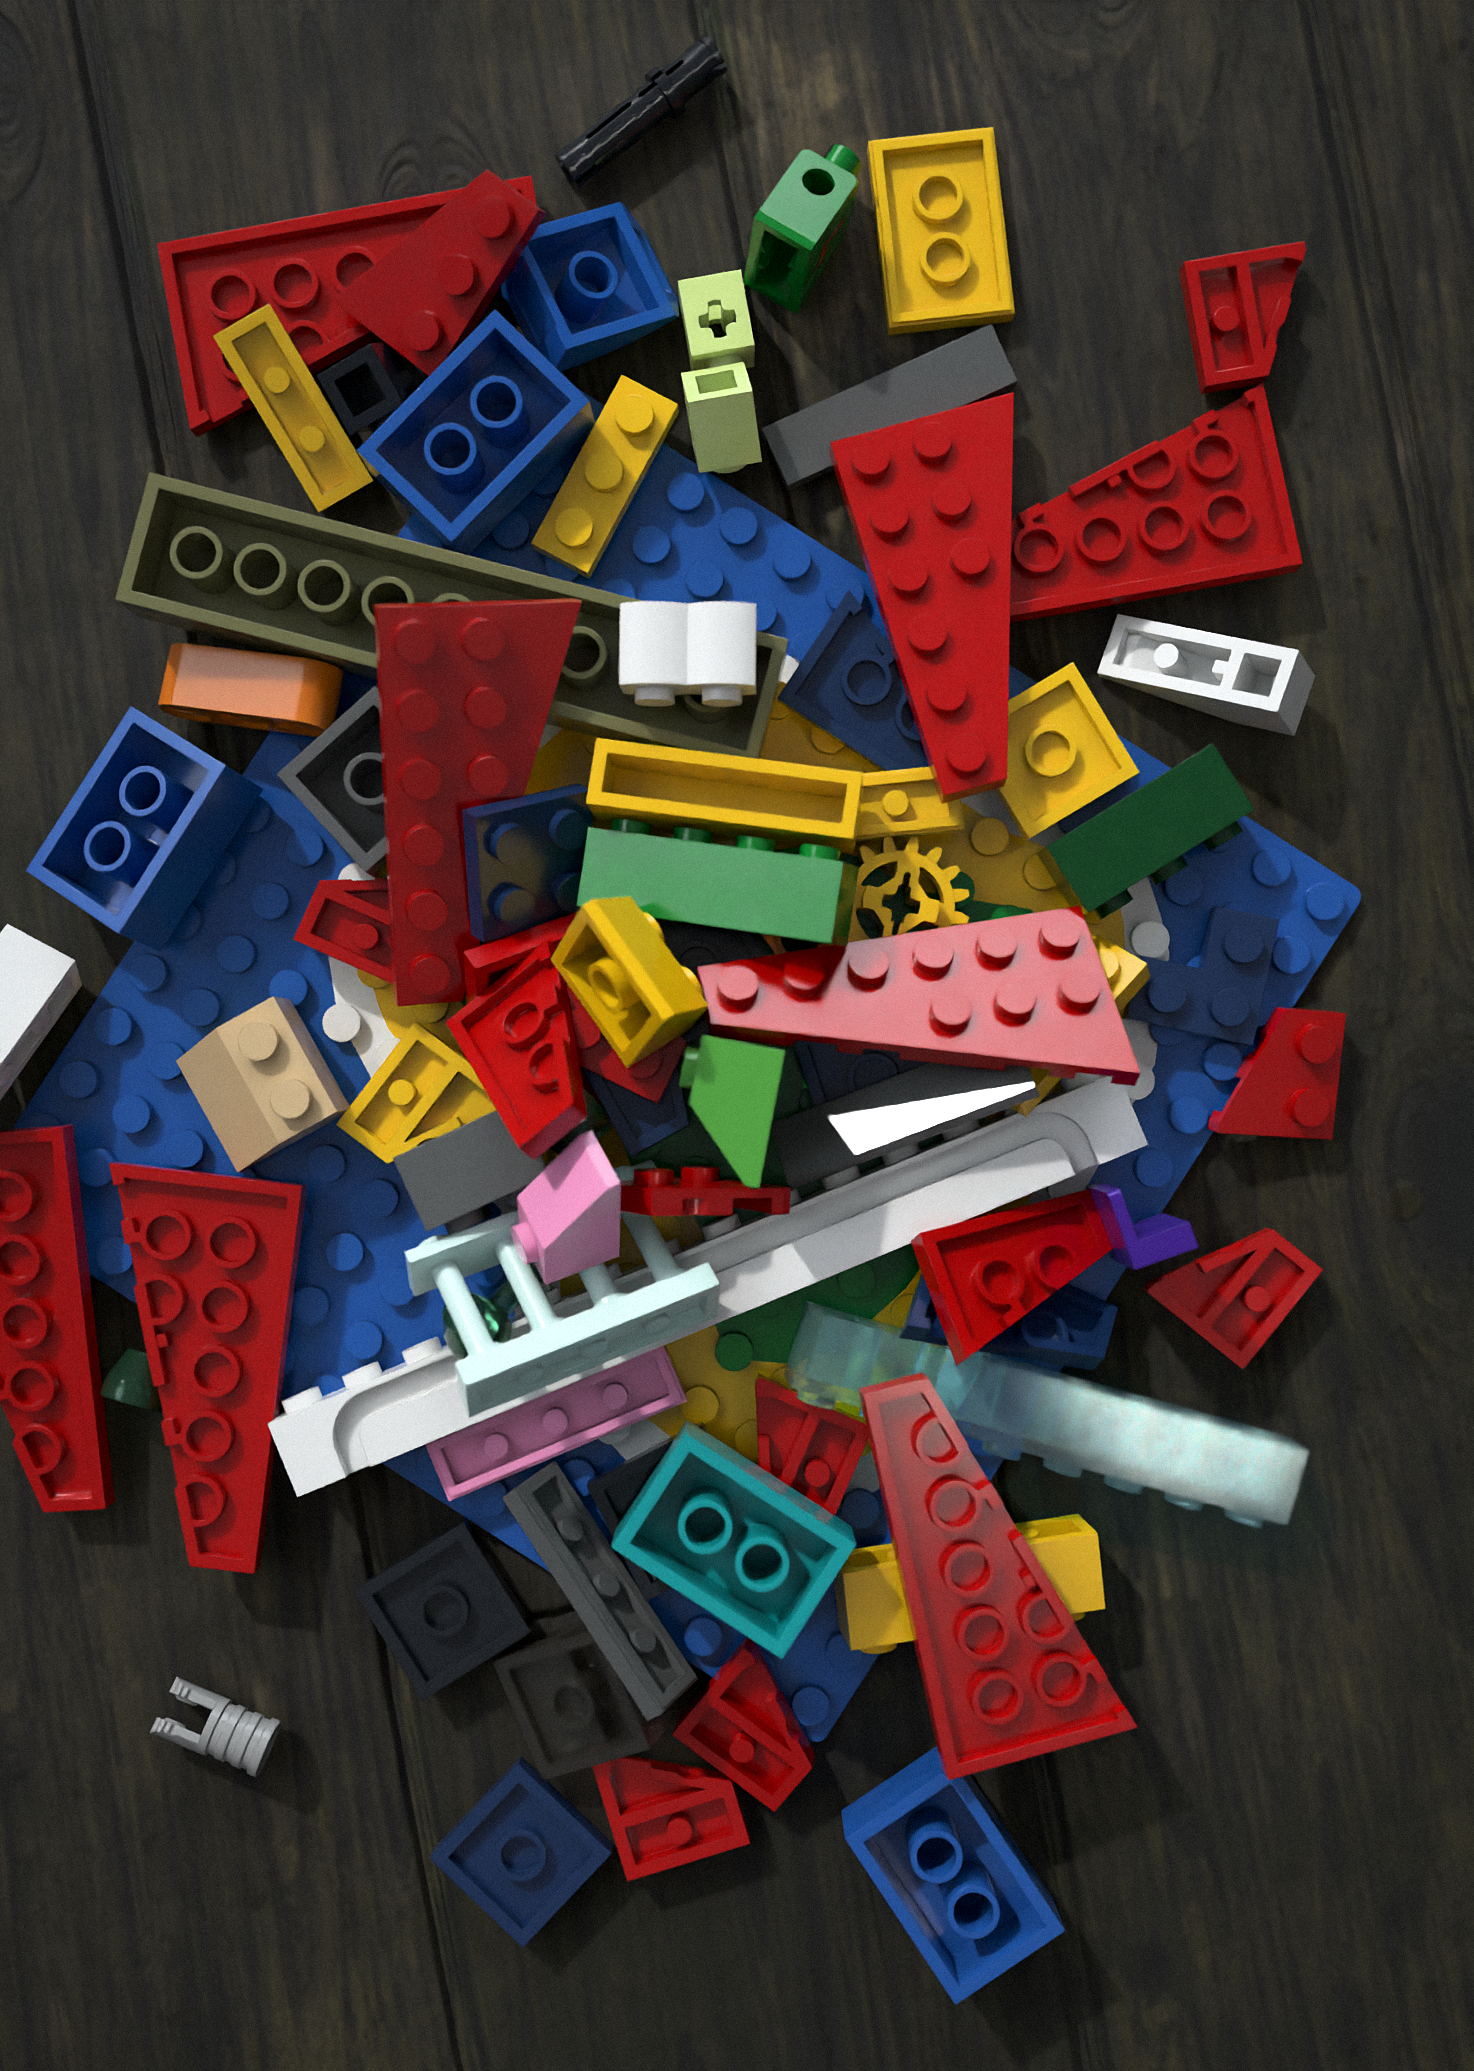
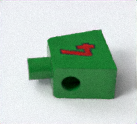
M839 144L831 145L823 157L810 149L801 150L754 217L743 283L796 315L806 301L849 225L859 185L856 177L861 170V162L853 151Z

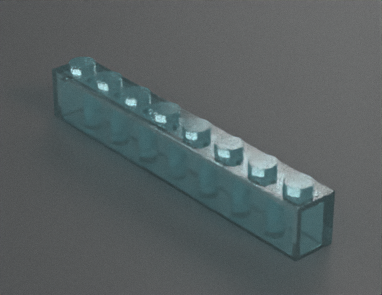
M805 1302L784 1374L790 1387L798 1390L796 1398L805 1403L820 1408L834 1409L836 1401L860 1407L859 1416L864 1418L858 1388L922 1372L930 1380L961 1434L983 1441L982 1449L990 1454L1015 1461L1020 1459L1021 1452L1045 1458L1043 1462L1044 1467L1076 1478L1081 1477L1083 1469L1104 1474V1483L1132 1494H1141L1143 1486L1165 1491L1164 1499L1168 1502L1194 1511H1202L1204 1502L1226 1508L1224 1515L1227 1518L1251 1527L1262 1528L1264 1519L1288 1525L1310 1450L1286 1435L997 1354L976 1351L956 1366L949 1346L899 1338L902 1330L901 1327L812 1302Z

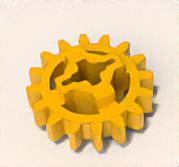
M913 836L907 842L904 850H896L893 839L891 837H884L881 844V854L876 856L866 845L860 847L857 852L862 866L858 871L848 943L871 939L860 926L856 910L859 913L871 916L880 930L879 938L893 936L894 922L891 921L892 911L882 907V900H890L903 883V878L905 879L903 891L906 893L905 902L915 907V914L910 913L903 917L900 924L895 928L894 935L906 934L918 925L928 928L935 927L937 929L968 924L969 917L955 911V904L969 897V890L953 889L950 883L960 872L958 865L942 870L937 865L942 849L936 846L926 856L918 853V837ZM895 864L892 879L882 886L861 885L864 879L873 871ZM920 871L927 875L934 883L939 893L940 901L927 897L918 883Z

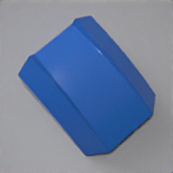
M621 202L540 224L501 285L502 297L507 300L525 338L560 372L630 344L679 317L678 298L645 231Z

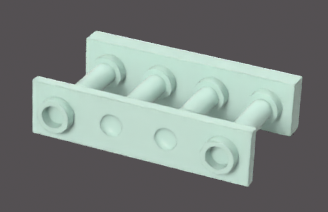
M651 1159L632 1167H616L613 1171L619 1181L633 1180L634 1169L656 1168ZM518 1210L452 1235L441 1234L430 1237L417 1248L405 1252L409 1284L414 1297L436 1288L439 1289L469 1354L466 1359L455 1363L459 1396L469 1417L716 1318L720 1283L709 1263L690 1270L679 1268L652 1216L620 1211V1218L622 1217L656 1282L630 1294L619 1293L604 1263L580 1271L578 1273L595 1306L592 1309L564 1319L556 1317L531 1264L525 1265L516 1250L511 1227L519 1224ZM501 1264L532 1328L529 1334L504 1344L493 1342L464 1280V1277Z

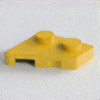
M415 1021L336 1125L388 1164L394 1162L393 1157L495 1111L496 1108L467 1058L421 1023Z

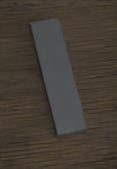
M992 324L767 425L762 428L761 435L788 492L834 471L829 455L830 442L994 398L1014 389L1018 380Z
M928 1063L771 1123V1130L786 1182L794 1189L1039 1097L1040 1094L1030 1067L1009 1065L1004 1071Z
M554 1460L507 1493L502 1499L648 1721L662 1714L698 1680V1677L648 1601H645L635 1581L613 1548H611L610 1543Z

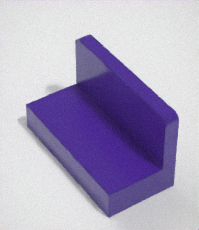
M1100 1182L1085 1186L1086 1190L1089 1189L1113 1247L1108 1252L1111 1259L1136 1270L1199 1248L1190 1222L1159 1213L1132 1223L1119 1188Z

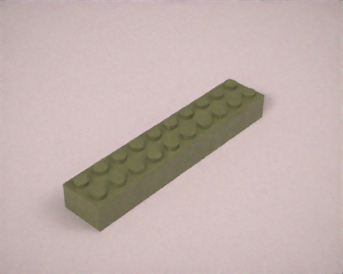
M151 472L148 475L115 598L116 601L140 618L281 655L323 661L343 671L377 679L374 604L576 598L582 601L546 724L603 739L760 759L787 657L789 642L787 638L757 631L756 694L742 695L741 705L730 707L708 706L702 704V695L695 694L675 695V704L669 706L638 705L634 703L635 695L623 694L619 685L620 603L643 602L641 600Z

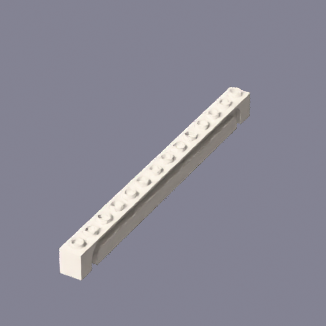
M1076 1073L1074 1079L1061 1078L1059 1081L1063 1090L1044 1097L1027 1117L1009 1107L1002 1110L1003 1115L980 1124L977 1119L943 1132V1140L921 1149L918 1142L884 1154L881 1156L884 1164L861 1174L857 1165L823 1177L821 1181L824 1189L800 1198L797 1188L790 1191V1214L771 1215L764 1213L741 1223L737 1213H734L701 1227L705 1238L681 1248L677 1238L665 1241L679 1268L690 1270L709 1263L720 1283L716 1318L472 1417L468 1416L458 1392L455 1363L466 1359L469 1355L462 1339L442 1347L439 1338L434 1337L402 1351L405 1362L382 1371L377 1361L342 1376L345 1387L322 1396L319 1387L316 1386L282 1401L285 1412L269 1422L268 1427L295 1493L299 1497L343 1479L350 1473L369 1465L371 1467L910 1244L911 1240L921 1232L963 1222L1074 1176L1076 1172L1096 1164H1103L1144 1147L1148 1143L1124 1085L1112 1084L1110 1076ZM646 1261L622 1273L617 1262L605 1266L619 1293L630 1294L656 1282ZM558 1287L544 1291L556 1317L567 1319L595 1306L586 1287L564 1297H561ZM498 1312L482 1317L493 1342L504 1344L532 1331L525 1313L503 1322Z

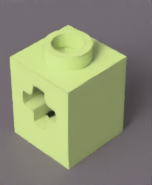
M741 269L679 280V305L691 371L743 361L746 368L754 367L755 344ZM721 324L726 336L714 338L713 331L709 326Z
M744 361L681 373L691 440L699 473L708 471L731 473L742 469L746 464L762 462L753 391Z

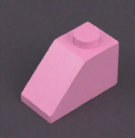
M591 1130L579 1135L517 1196L519 1224L511 1227L512 1238L522 1262L525 1265L534 1262L545 1285L620 1256V1182Z

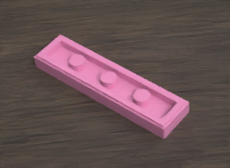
M666 1345L425 1445L448 1501H452L687 1401V1396Z

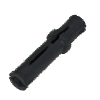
M703 35L686 49L683 54L663 69L654 67L645 75L646 82L636 89L633 94L616 105L573 142L571 141L564 148L554 154V158L569 182L577 190H580L598 172L614 162L657 125L669 117L676 120L686 111L685 104L707 85H710L727 72V66L724 64L725 61L715 44L707 36Z

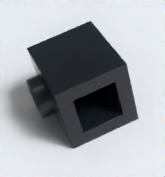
M386 342L370 343L316 375L349 435L373 429L376 431L417 389L399 353Z

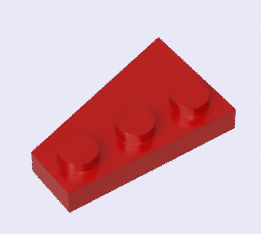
M548 939L446 1021L518 1148L533 1161L587 1118L566 981L551 961L557 948Z

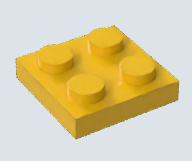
M1073 662L1008 701L1007 780L1004 787L994 790L1025 841L1140 773Z

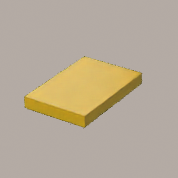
M993 127L868 141L867 157L888 335L1011 322L1015 315Z

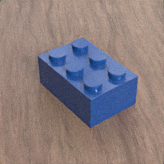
M494 310L360 446L357 452L370 473L450 551L469 555L594 427L595 422L590 400L497 310Z
M131 706L26 871L118 934L161 951L262 793L263 788Z
M937 1746L841 1810L845 1840L955 2005L1065 1931L1052 1896L971 1775L948 1780L941 1767Z

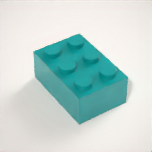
M686 1420L615 1529L611 1548L783 1659L853 1551L856 1541L850 1525L691 1421Z

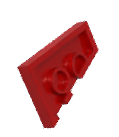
M486 169L332 301L430 376L472 333L547 213L497 174Z
M1089 1189L921 1232L911 1240L956 1366L1113 1249Z

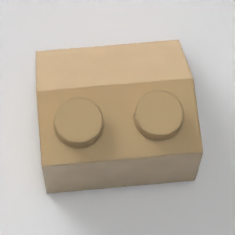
M272 996L215 1028L176 1060L238 1173L339 1118L350 1107L291 999Z

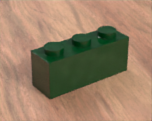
M1211 743L1038 852L1037 855L1069 906H1081L1083 915L1094 910L1101 920L1133 900L1128 888L1149 876L1155 886L1188 866L1182 854L1203 842L1210 852L1241 833L1243 830L1237 820L1253 811L1254 808L1216 747Z

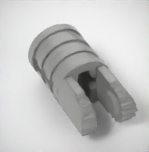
M176 1677L169 1691L176 1696V1699L189 1705H199L212 1711L202 1734L199 1735L186 1729L184 1724L170 1718L161 1719L159 1717L156 1718L150 1733L201 1755L207 1756L210 1754L215 1759L222 1762L227 1761L231 1766L238 1769H246L248 1775L257 1777L272 1751L282 1721L273 1717L271 1720L267 1719L258 1712L253 1713L244 1706L232 1704L231 1699Z

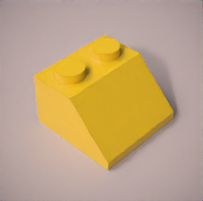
M631 896L593 899L582 905L551 958L553 964L626 1068H629L690 1030L709 1007L703 998L702 987L696 976L688 968L680 966L665 945L664 935L659 924L651 915L643 913Z

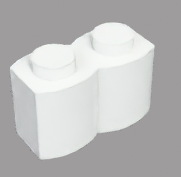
M662 601L620 603L619 685L623 694L635 695V704L643 706H669L675 704V695L695 694L702 695V704L730 707L741 705L742 695L756 694V604L743 602H698L686 604Z

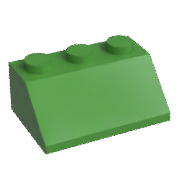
M702 1035L700 1049L686 1047L679 1087L692 1089L689 1104L744 1185L759 1188L785 1050Z

